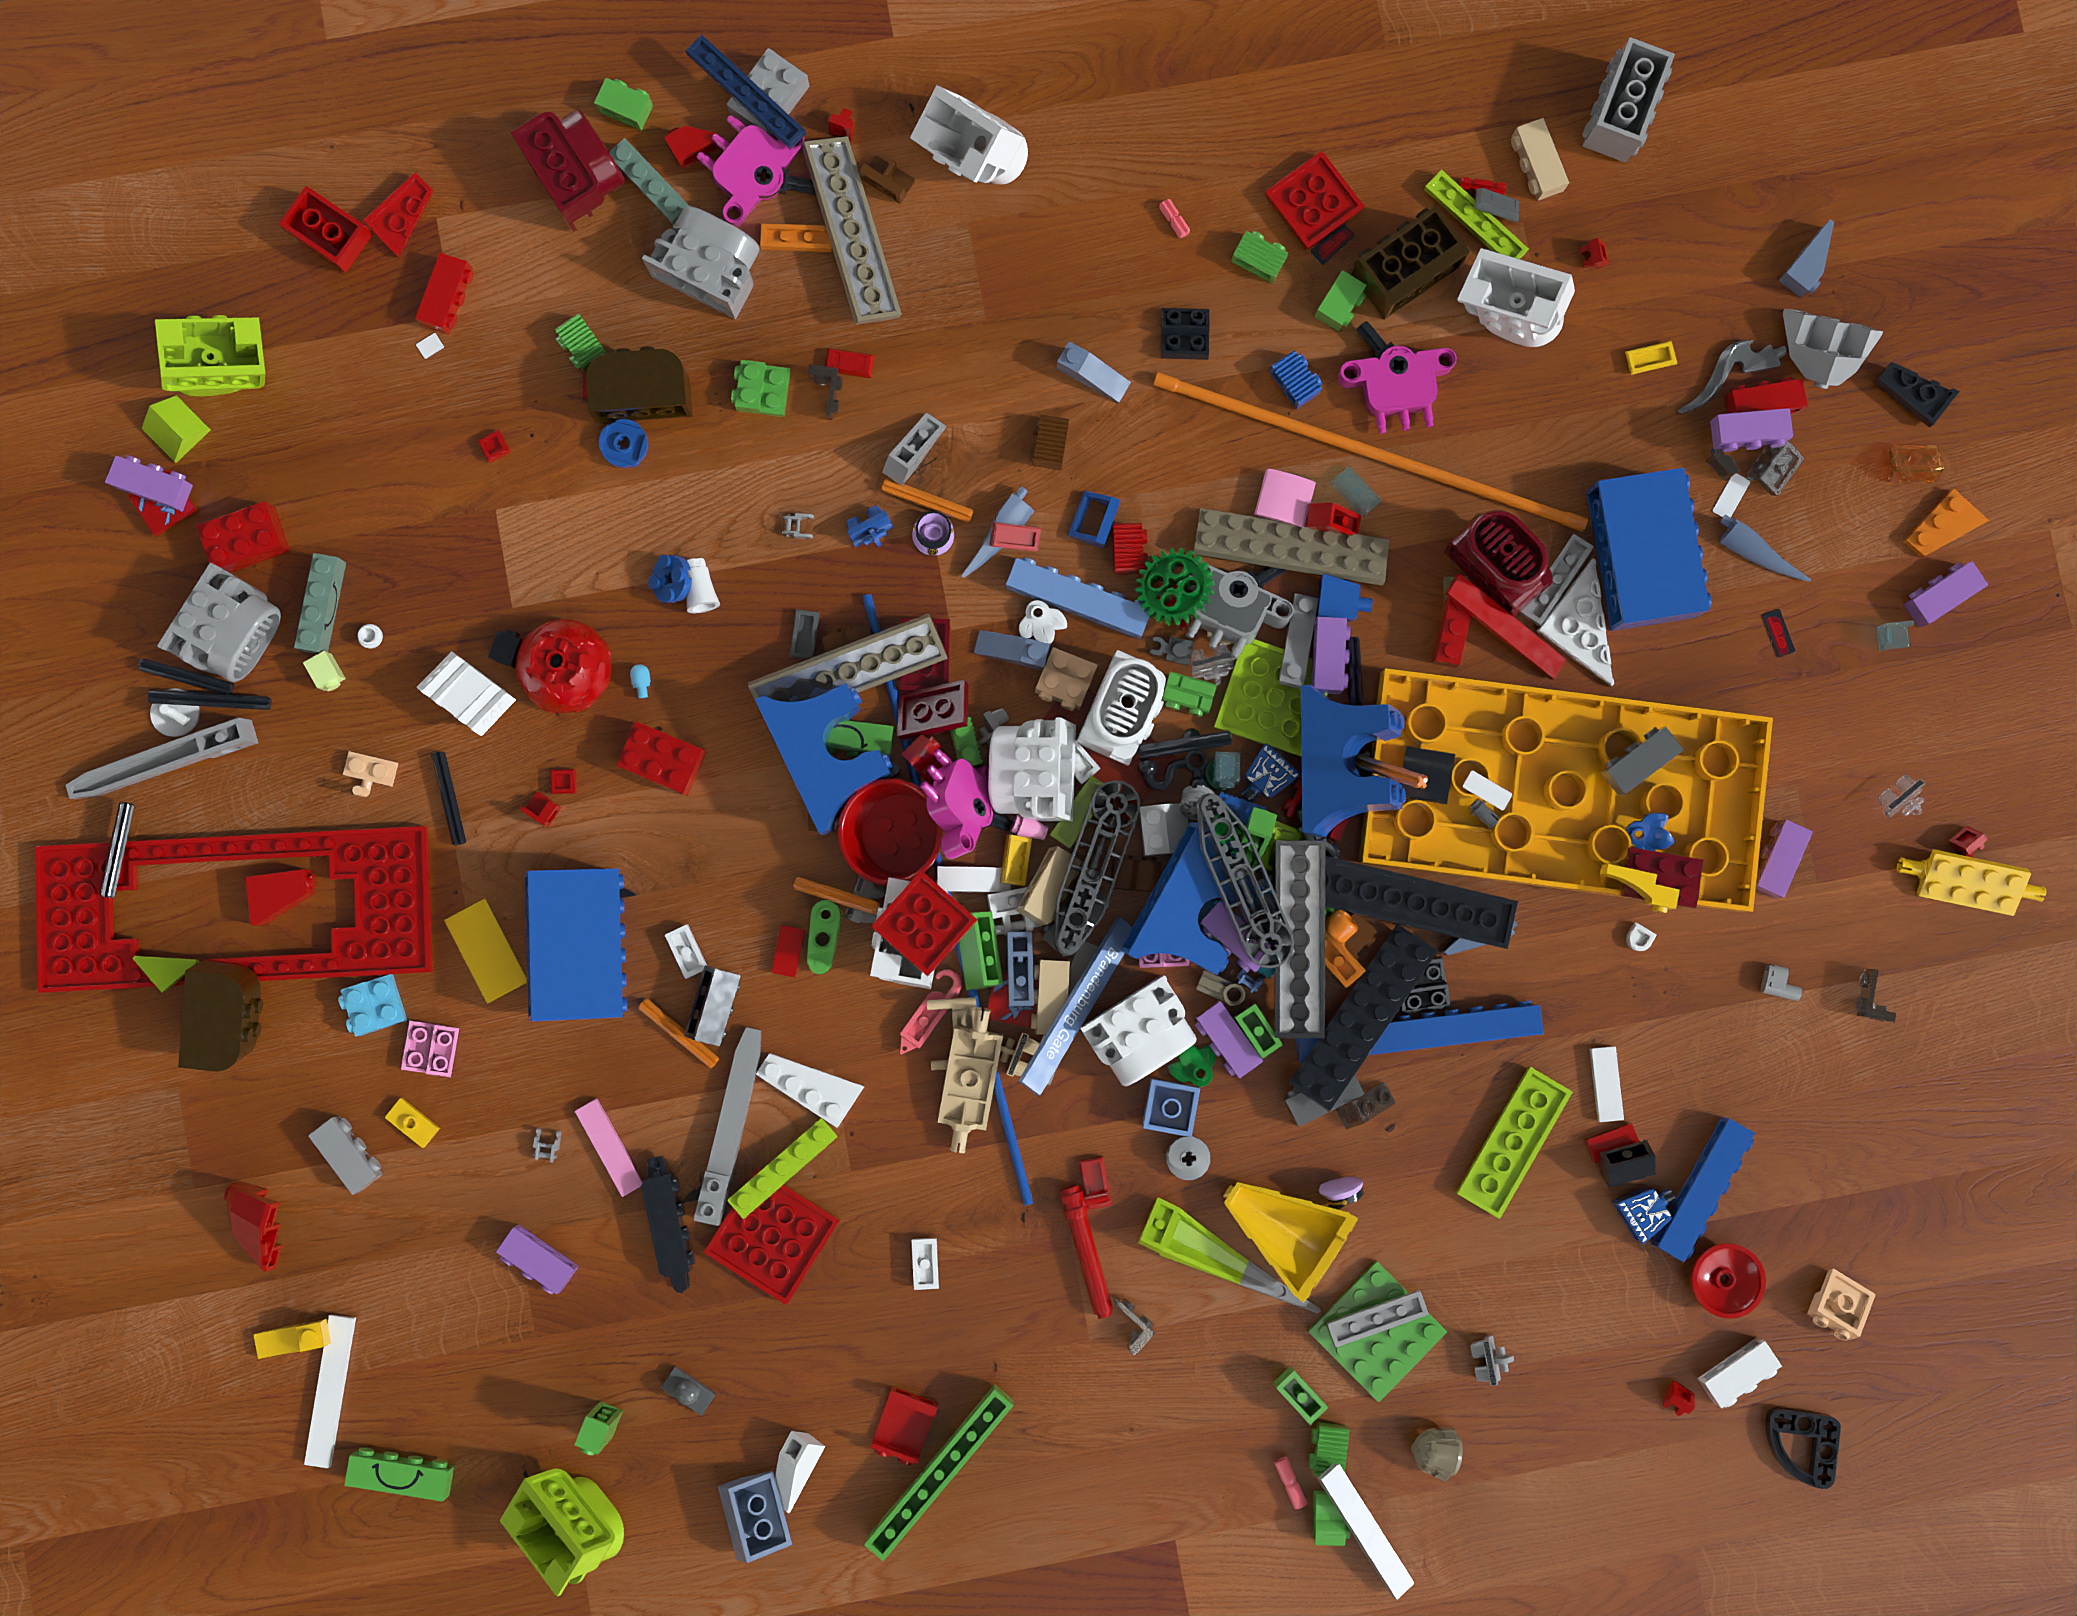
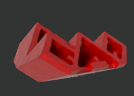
M242 1181L231 1183V1186H228L225 1191L224 1200H227L232 1236L262 1271L267 1272L275 1269L282 1244L275 1243L281 1223L274 1222L280 1202L266 1198L267 1188Z

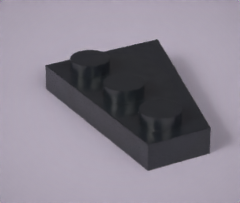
M1893 362L1888 364L1874 381V383L1929 428L1935 424L1960 392L1954 388L1949 390L1942 387L1940 382L1933 379L1928 381L1921 378L1918 373Z

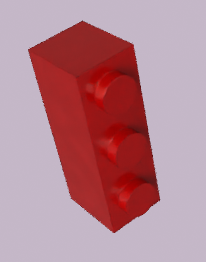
M441 252L439 253L415 318L421 326L447 335L455 327L457 322L456 313L459 306L461 307L464 303L466 286L473 279V268L467 261Z
M1786 377L1780 379L1779 383L1770 384V381H1763L1751 388H1747V385L1734 387L1725 396L1728 414L1790 408V414L1799 413L1808 407L1803 378L1794 380L1793 377Z
M1446 597L1432 663L1456 668L1461 663L1471 615L1448 597Z

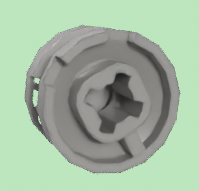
M1197 785V788H1192V786L1186 787L1183 790L1179 807L1181 814L1189 819L1198 820L1196 817V804L1199 797L1203 794L1215 793L1211 789ZM1208 801V805L1205 806L1206 810L1212 811L1211 807L1214 806V802Z

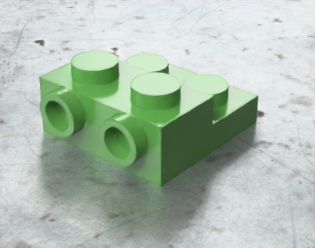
M741 360L740 366L736 365L734 379L738 380L737 389L732 390L731 403L735 404V408L739 412L785 417L790 368L768 366L764 362Z

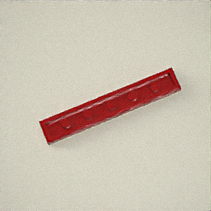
M1457 574L1446 590L1445 595L1550 680L1555 679L1566 659L1462 574Z

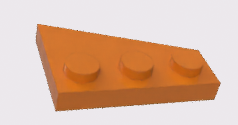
M1952 489L1903 542L1922 558L1990 520L1959 492Z

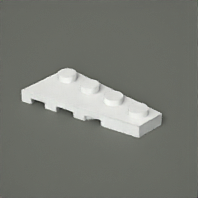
M769 1053L756 1075L836 1128L839 1127L865 1087Z

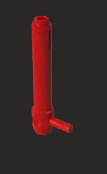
M1079 1185L1068 1186L1060 1190L1061 1196H1059L1061 1204H1064L1065 1207L1063 1211L1064 1216L1069 1221L1094 1315H1097L1098 1319L1106 1318L1112 1315L1113 1307L1087 1214L1089 1210L1087 1206L1111 1200L1109 1191L1084 1196V1192L1080 1190Z

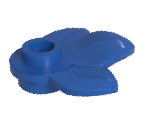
M1649 813L1641 821L1631 822L1625 829L1630 836L1631 844L1638 849L1655 851V849L1668 848L1674 843L1672 835L1666 829H1663L1668 820V815L1664 813ZM1639 830L1642 831V835H1641V836H1639V837H1635V836H1634V833H1635L1636 831H1639Z

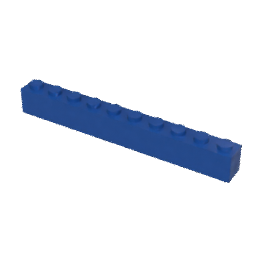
M1532 1000L1517 1002V1007L1509 1008L1508 1003L1493 1005L1492 1010H1484V1006L1470 1007L1467 1013H1460L1459 1009L1445 1010V1015L1436 1016L1435 1012L1421 1013V1018L1412 1019L1411 1015L1396 1016L1397 1021L1389 1023L1369 1055L1541 1035L1544 1032L1540 1005H1532ZM1295 1038L1297 1060L1299 1063L1304 1061L1319 1038Z

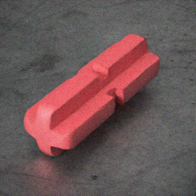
M1170 199L1164 200L1160 204L1159 209L1167 221H1171L1170 225L1179 238L1187 236L1190 233V228L1182 216H1178L1179 212Z

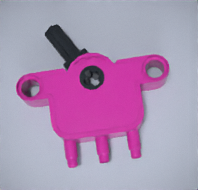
M730 115L727 118V122L739 134L731 144L718 134L712 136V140L724 151L718 160L714 162L702 152H699L697 155V159L713 172V180L717 187L730 197V200L723 208V221L735 227H739L761 200L772 199L777 194L785 195L786 190L816 195L812 180L789 176V170H786L801 152L804 137L797 146L789 150L779 140H774L760 127L754 125L745 126L737 118ZM762 173L766 174L767 179L765 183L760 182ZM729 210H737L740 213V217L736 220L729 219L727 216Z
M1368 321L1363 322L1357 328V332L1375 354L1373 358L1354 360L1343 364L1337 375L1338 383L1344 388H1363L1366 409L1371 415L1375 416L1380 434L1386 433V416L1399 415L1402 430L1407 431L1410 429L1409 413L1423 411L1426 427H1432L1433 413L1431 405L1435 401L1438 392L1436 376H1443L1451 371L1457 360L1455 352L1449 348L1419 351L1415 355L1404 346H1395L1392 342L1386 344ZM1438 358L1447 359L1449 366L1441 365ZM1399 366L1401 368L1400 370H1393V367ZM1344 371H1352L1355 378H1346Z
M936 749L933 754L943 767L938 770L933 765L928 766L927 771L934 779V783L931 786L927 782H922L920 787L928 796L926 805L929 815L945 831L941 842L942 851L948 859H954L973 851L981 829L992 826L1003 831H1009L1013 822L1008 817L992 811L988 790L989 764L975 770L966 760L959 759L952 762L945 753L941 752L940 749Z

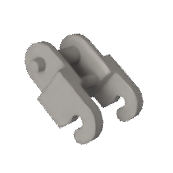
M795 513V516H791V514L783 516V519L786 520V531H782V534H785L786 537L794 535L795 539H813V535L800 534L799 531L800 521L807 518L814 519V515ZM791 521H797L796 531H791Z
M537 1128V1134L534 1137L533 1148H536V1152H533V1156H535V1160H538L539 1157L548 1158L553 1163L554 1159L557 1158L555 1151L559 1150L561 1131H557V1139H555L554 1144H545L540 1141L541 1129ZM541 1147L551 1148V1153L540 1152Z

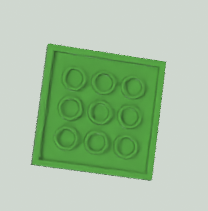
M1375 1260L1307 1331L1380 1402L1447 1331L1429 1314L1351 1343L1335 1347L1326 1322L1408 1293Z

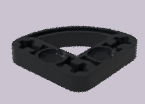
M1779 1407L1770 1409L1766 1415V1435L1770 1449L1779 1464L1793 1477L1809 1486L1820 1489L1830 1488L1834 1484L1841 1434L1839 1421L1827 1414ZM1780 1414L1781 1417L1789 1419L1790 1424L1779 1422L1778 1425L1774 1422V1418H1778ZM1801 1417L1809 1419L1807 1429L1800 1430L1798 1428L1797 1422ZM1829 1421L1833 1427L1826 1431L1823 1429V1425H1827ZM1780 1432L1813 1437L1809 1473L1798 1468L1789 1458L1783 1447ZM1821 1437H1828L1832 1439V1441L1830 1442L1828 1440L1821 1439ZM1823 1445H1828L1831 1449V1453L1827 1458H1821L1819 1455V1449ZM1820 1461L1821 1463L1829 1464V1466H1821L1818 1464V1462ZM1823 1471L1827 1478H1823L1821 1481L1817 1478V1475H1821Z

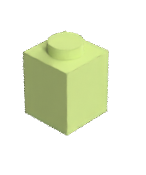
M326 651L303 662L316 687L321 690H334L341 685V681L346 679L333 655Z

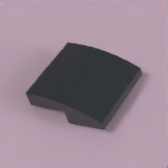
M1162 308L1161 359H1209V309Z
M1406 746L1403 768L1426 775L1428 778L1426 782L1427 787L1424 789L1415 788L1400 782L1402 788L1405 789L1406 798L1447 805L1455 754Z
M1442 956L1433 958L1400 1007L1402 1014L1451 1007Z

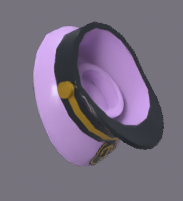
M932 511L921 515L916 521L912 531V538L915 546L922 553L931 556L940 555L951 547L954 540V530L950 520L944 514Z
M1355 1176L1337 1178L1321 1184L1319 1193L1328 1199L1329 1208L1339 1210L1359 1200L1364 1195L1363 1181Z

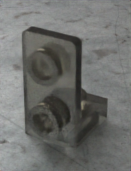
M809 364L808 376L810 380H813V383L818 385L830 383L826 417L828 420H833V415L838 414L839 400H836L837 391L842 389L843 377L840 376L838 368Z
M1713 447L1709 451L1712 455L1706 462L1725 481L1740 470L1736 466V461L1731 456L1725 455L1722 449H1714Z
M1865 969L1860 977L1861 993L1855 1005L1857 1016L1883 1022H1895V1012L1888 1011L1887 1006L1873 1004L1879 970Z
M1382 1082L1365 1092L1364 1095L1336 1108V1111L1345 1128L1349 1129L1362 1125L1394 1105L1395 1100L1386 1083Z
M1116 1297L1114 1300L1115 1304L1141 1327L1139 1331L1135 1329L1127 1338L1129 1342L1127 1348L1136 1356L1155 1334L1151 1328L1154 1324L1145 1315L1139 1317L1133 1311L1135 1306L1126 1298L1121 1300L1119 1297Z

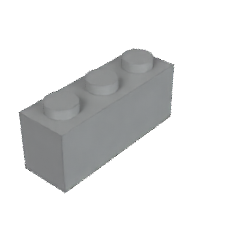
M340 1116L332 1117L312 1132L309 1138L351 1194L354 1195L360 1193L383 1175L380 1170L381 1165L376 1158L369 1156L365 1150L367 1149L365 1143L359 1137L356 1138L351 1132L352 1126L345 1118Z

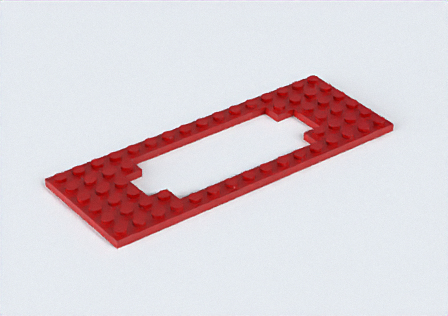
M428 826L126 842L116 891L138 890L137 866L329 856V880L354 879L355 927L331 928L332 953L206 959V961L246 966L257 975L259 981L433 972ZM110 842L35 846L38 993L156 987L133 960L135 956H139V939L114 940L113 898L102 897L99 894ZM185 976L173 986L184 985Z

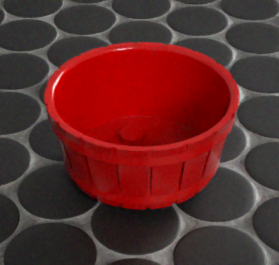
M900 779L876 780L856 791V794H853L844 806L845 809L841 813L838 824L839 846L851 869L860 874L859 876L880 885H887L888 878L911 881L921 870L926 872L940 852L943 829L929 815L926 805L928 796L918 786Z

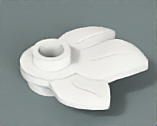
M1034 600L1027 605L1026 616L1019 624L1021 637L1030 638L1034 636L1037 641L1050 645L1053 642L1055 630L1067 628L1064 615L1058 609L1049 608L1041 600ZM1036 608L1042 609V614L1039 617L1033 614Z

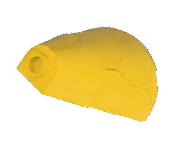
M1239 1182L1235 1186L1230 1185L1223 1195L1226 1199L1224 1202L1225 1206L1248 1239L1253 1240L1269 1265L1273 1266L1292 1294L1303 1303L1328 1270L1347 1240V1235L1353 1230L1358 1220L1357 1217L1349 1212L1313 1204L1312 1201L1281 1195L1278 1191Z

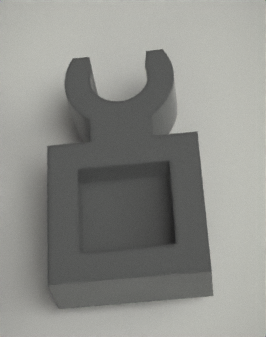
M1153 637L1152 642L1159 643L1161 648L1159 650L1151 649V655L1160 656L1167 654L1166 662L1189 666L1194 641L1170 637L1169 643H1165L1162 638Z

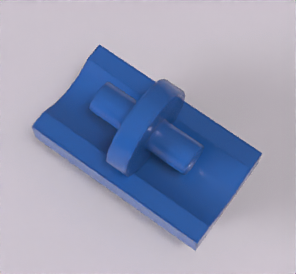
M875 505L866 512L869 517L868 520L862 523L858 517L847 520L849 529L847 532L855 548L863 543L866 546L872 542H875L877 547L882 545L879 539L887 535L885 531L893 528L885 510L882 511Z

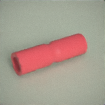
M1287 1456L1274 1461V1465L1282 1483L1285 1485L1286 1492L1294 1509L1306 1506L1308 1502L1300 1484L1296 1481V1475Z

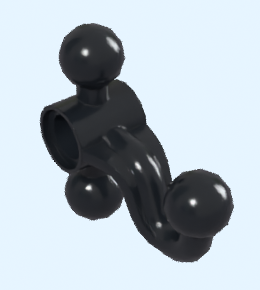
M1189 728L1183 732L1182 738L1199 736L1200 732L1197 729ZM1201 750L1190 751L1185 758L1171 761L1167 765L1161 781H1156L1153 777L1157 771L1156 763L1153 760L1144 759L1138 765L1139 774L1144 777L1147 786L1153 790L1161 791L1166 789L1173 780L1175 770L1179 768H1185L1188 772L1192 773L1193 778L1190 780L1189 786L1197 788V785L1208 788V782L1205 777H1202L1201 771L1207 764V757ZM1192 755L1198 756L1201 759V766L1197 768L1192 767L1189 763V757Z

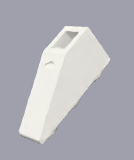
M791 1431L779 1453L775 1480L783 1510L787 1513H790L825 1448L822 1443L809 1433Z

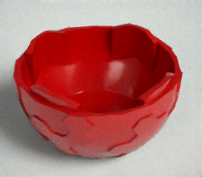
M574 619L550 620L541 624L522 641L516 659L517 679L526 696L541 709L554 714L582 712L595 703L609 685L612 674L611 650L607 642L589 625ZM557 654L561 655L563 658L562 665L557 668L552 667L550 664L551 658Z

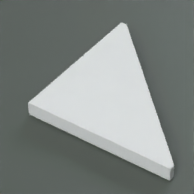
M1592 558L1536 632L1611 687L1614 684V679L1611 672L1609 645H1607L1605 618L1601 605L1600 584L1596 571L1597 564L1596 560Z

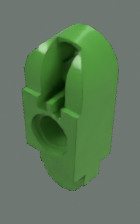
M822 900L816 903L811 911L807 964H809L810 970L816 974H824L832 967L841 926L842 911L836 903L829 900ZM828 910L831 916L829 919L822 918V911ZM822 932H826L830 937L829 943L825 946H820L817 942V937Z

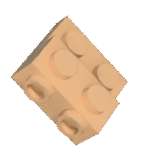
M1053 647L1036 686L1035 693L1039 694L1038 697L1044 701L1052 702L1054 700L1061 703V707L1067 710L1074 711V709L1080 711L1098 665Z
M1833 1268L1828 1270L1822 1288L1819 1292L1815 1293L1807 1314L1813 1318L1812 1321L1815 1325L1823 1328L1829 1327L1834 1330V1336L1844 1341L1852 1340L1861 1336L1876 1294Z

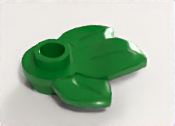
M1192 1045L1179 1055L1180 1062L1168 1066L1170 1074L1179 1082H1191L1197 1087H1205L1213 1079L1211 1068L1216 1061V1057L1209 1045L1204 1046L1200 1051ZM1202 1070L1205 1072V1076L1198 1078L1196 1073Z

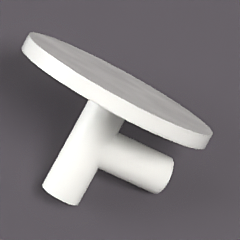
M169 689V690H166V691H183V692H187V691L182 690V689ZM152 704L150 710L151 721L160 733L171 737H180L188 734L195 728L200 717V707Z

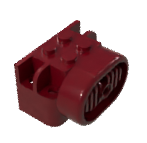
M580 109L574 110L560 120L554 113L544 112L510 132L573 232L577 230L573 224L574 221L586 214L589 218L593 216L591 211L603 203L605 196L625 183V179L612 156Z
M1492 510L1481 514L1448 542L1444 552L1480 590L1513 617H1516L1554 582L1552 580V572L1548 567V553L1544 544L1518 517L1507 511Z

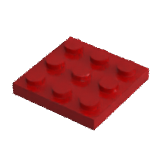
M1323 151L1269 188L1264 194L1306 250H1309L1356 216L1365 207Z
M921 870L873 923L871 928L928 977L978 919Z

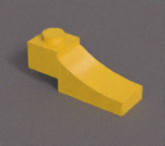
M1612 864L1601 866L1600 875L1616 879L1634 889L1645 899L1644 905L1652 906V911L1667 913V910L1676 909L1680 890L1656 885L1657 874Z
M327 1319L254 1334L258 1359L293 1352H303L331 1344Z

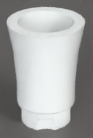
M703 558L687 560L691 570H688V578H692L691 588L686 596L687 612L702 613L719 607L720 602L714 591L705 560Z

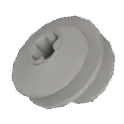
M1181 1136L1168 1147L1165 1155L1169 1170L1176 1177L1183 1180H1194L1201 1177L1208 1170L1210 1164V1152L1207 1145L1194 1136ZM1188 1151L1191 1155H1194V1159L1190 1160V1164H1186V1161L1182 1160V1157H1185Z

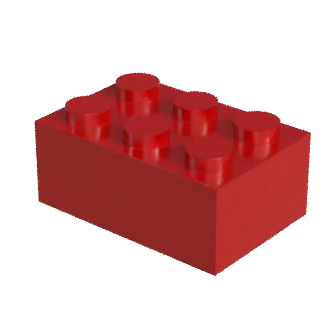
M307 185L278 223L287 234L345 273L373 236L372 232L363 223Z
M266 501L196 526L209 564L212 563L230 573L290 552L276 508Z
M635 721L616 766L688 796L707 752Z

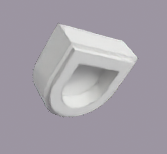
M1634 922L1626 935V942L1632 950L1644 951L1651 946L1656 934Z

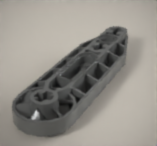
M1113 780L1105 782L1097 788L1090 801L1056 899L1055 947L1062 955L1069 956L1078 951L1104 916L1140 810L1138 793L1131 785L1124 781ZM1114 800H1117L1120 807L1117 810H1113V805L1110 802L1112 803ZM1135 800L1136 803L1128 805L1127 801ZM1090 811H1092L1096 821L1088 819ZM1125 812L1131 821L1127 822L1121 815ZM1109 817H1113L1111 824L1108 825ZM1086 823L1096 826L1090 844L1080 842ZM1131 824L1129 833L1120 830ZM1101 825L1107 829H1112L1113 833L1100 829ZM1117 835L1127 837L1121 856L1112 853ZM1097 836H1100L1102 840L1096 848V853L1089 869L1087 865ZM1105 839H1109L1110 842L1100 871L1097 872L1095 870L1098 868L1100 857L1105 848L1103 847ZM1078 845L1088 849L1082 867L1072 865ZM1110 857L1119 860L1113 879L1104 876ZM1070 868L1080 872L1074 890L1064 888ZM1102 880L1111 883L1105 902L1096 899ZM1062 891L1072 895L1066 913L1059 912V900ZM1086 891V896L1089 900L1087 899L1083 903L1082 908H1073V905L1077 907L1080 904L1081 897L1078 894ZM1094 903L1102 905L1101 914L1094 924L1088 922ZM1071 914L1080 915L1082 919L1080 926H1073L1070 923L1069 917ZM1059 916L1062 917V918H1064L1063 921H1062L1060 930H1059ZM1086 926L1091 927L1082 939ZM1070 931L1078 932V935L1076 933L1072 934L1070 942L1074 945L1065 949V944L1061 941L1068 937Z
M1211 793L1203 794L1199 797L1196 804L1201 852L1242 948L1249 960L1260 967L1274 968L1281 966L1289 959L1293 952V934L1249 830L1218 795ZM1208 801L1214 802V806L1211 807L1212 811L1205 808L1208 805ZM1214 815H1220V817L1212 818L1211 820L1209 819L1210 817H1214ZM1218 822H1222L1225 827L1224 833L1220 836L1214 830ZM1238 824L1244 831L1247 842L1240 843L1233 825ZM1205 837H1209L1216 853L1211 858H1209L1206 852ZM1249 845L1257 862L1256 865L1251 867L1243 848ZM1228 847L1234 849V851L1231 852V856L1225 855V852L1228 851ZM1215 860H1219L1226 877L1221 881L1218 880L1211 863ZM1258 868L1267 885L1263 889L1259 888L1253 871ZM1245 876H1246V878H1247V880H1248V882H1249V885H1250V887H1251V889H1252V892H1253V894H1254V896H1255V899H1256V901H1257V903H1258V906H1259L1258 909H1256L1255 906H1254L1253 896L1251 895V893H1250V891H1249V888H1248V886H1247V884H1246L1245 878H1243V877H1245ZM1236 880H1238L1239 885H1241L1247 903H1250V906L1252 908L1251 912H1249L1246 906V903L1243 899V896L1240 892ZM1225 883L1229 884L1236 900L1230 904L1221 887ZM1268 891L1277 909L1272 912L1269 911L1262 895ZM1237 905L1245 921V924L1238 926L1231 910L1232 907ZM1279 914L1282 922L1272 917ZM1257 916H1263V919H1258L1255 922L1253 921V919ZM1247 929L1243 938L1241 931ZM1266 938L1273 941V943H1269L1272 945L1270 948L1264 946V942L1267 943ZM1249 939L1255 940V943H1250L1248 941ZM1260 951L1264 954L1257 962L1254 958ZM1276 954L1278 958V961L1276 963L1274 962L1271 955Z

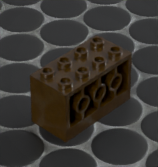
M1437 205L1430 210L1428 207L1423 209L1416 215V220L1411 223L1409 221L1404 222L1396 229L1397 233L1391 237L1389 234L1384 236L1377 242L1378 246L1370 250V248H1367L1357 256L1359 259L1354 263L1355 267L1351 275L1367 285L1364 293L1384 320L1460 268L1470 253V250Z

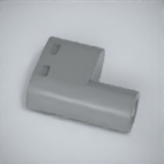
M1774 964L1766 965L1761 984L1762 993L1799 1001L1802 995V988L1787 984L1788 968Z

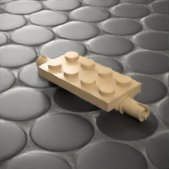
M975 1007L972 1028L954 1026L938 1115V1123L948 1124L954 1130L950 1147L952 1152H957V1146L960 1143L959 1153H965L968 1133L973 1129L986 1130L1003 1039V1034L987 1031L989 1015L991 1013V1010L984 1008L983 1017H981L982 1007Z

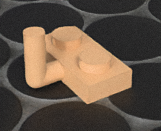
M349 751L343 775L362 779L361 786L353 787L352 792L354 795L367 797L370 794L372 782L393 787L398 763Z

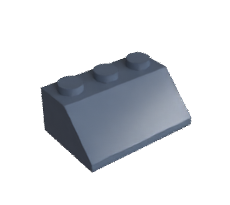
M773 1471L741 1477L718 1486L736 1560L749 1563L792 1545Z

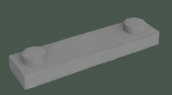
M1573 534L1550 568L1552 580L1554 581L1553 584L1524 608L1520 615L1540 627L1594 546Z
M1296 593L1293 597L1292 605L1294 611L1288 624L1278 681L1279 685L1301 689V685H1304L1319 598Z
M1416 1290L1328 1321L1326 1324L1334 1346L1339 1347L1427 1316L1429 1313L1421 1291Z

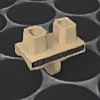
M1023 1032L1015 1050L1012 1049L1015 1040L1008 1038L1005 1046L1001 1045L1000 1051H1003L1000 1061L1007 1063L1009 1055H1013L1006 1073L1012 1077L1014 1074L1021 1076L1028 1063L1020 1061L1022 1052L1034 1055L1040 1045Z

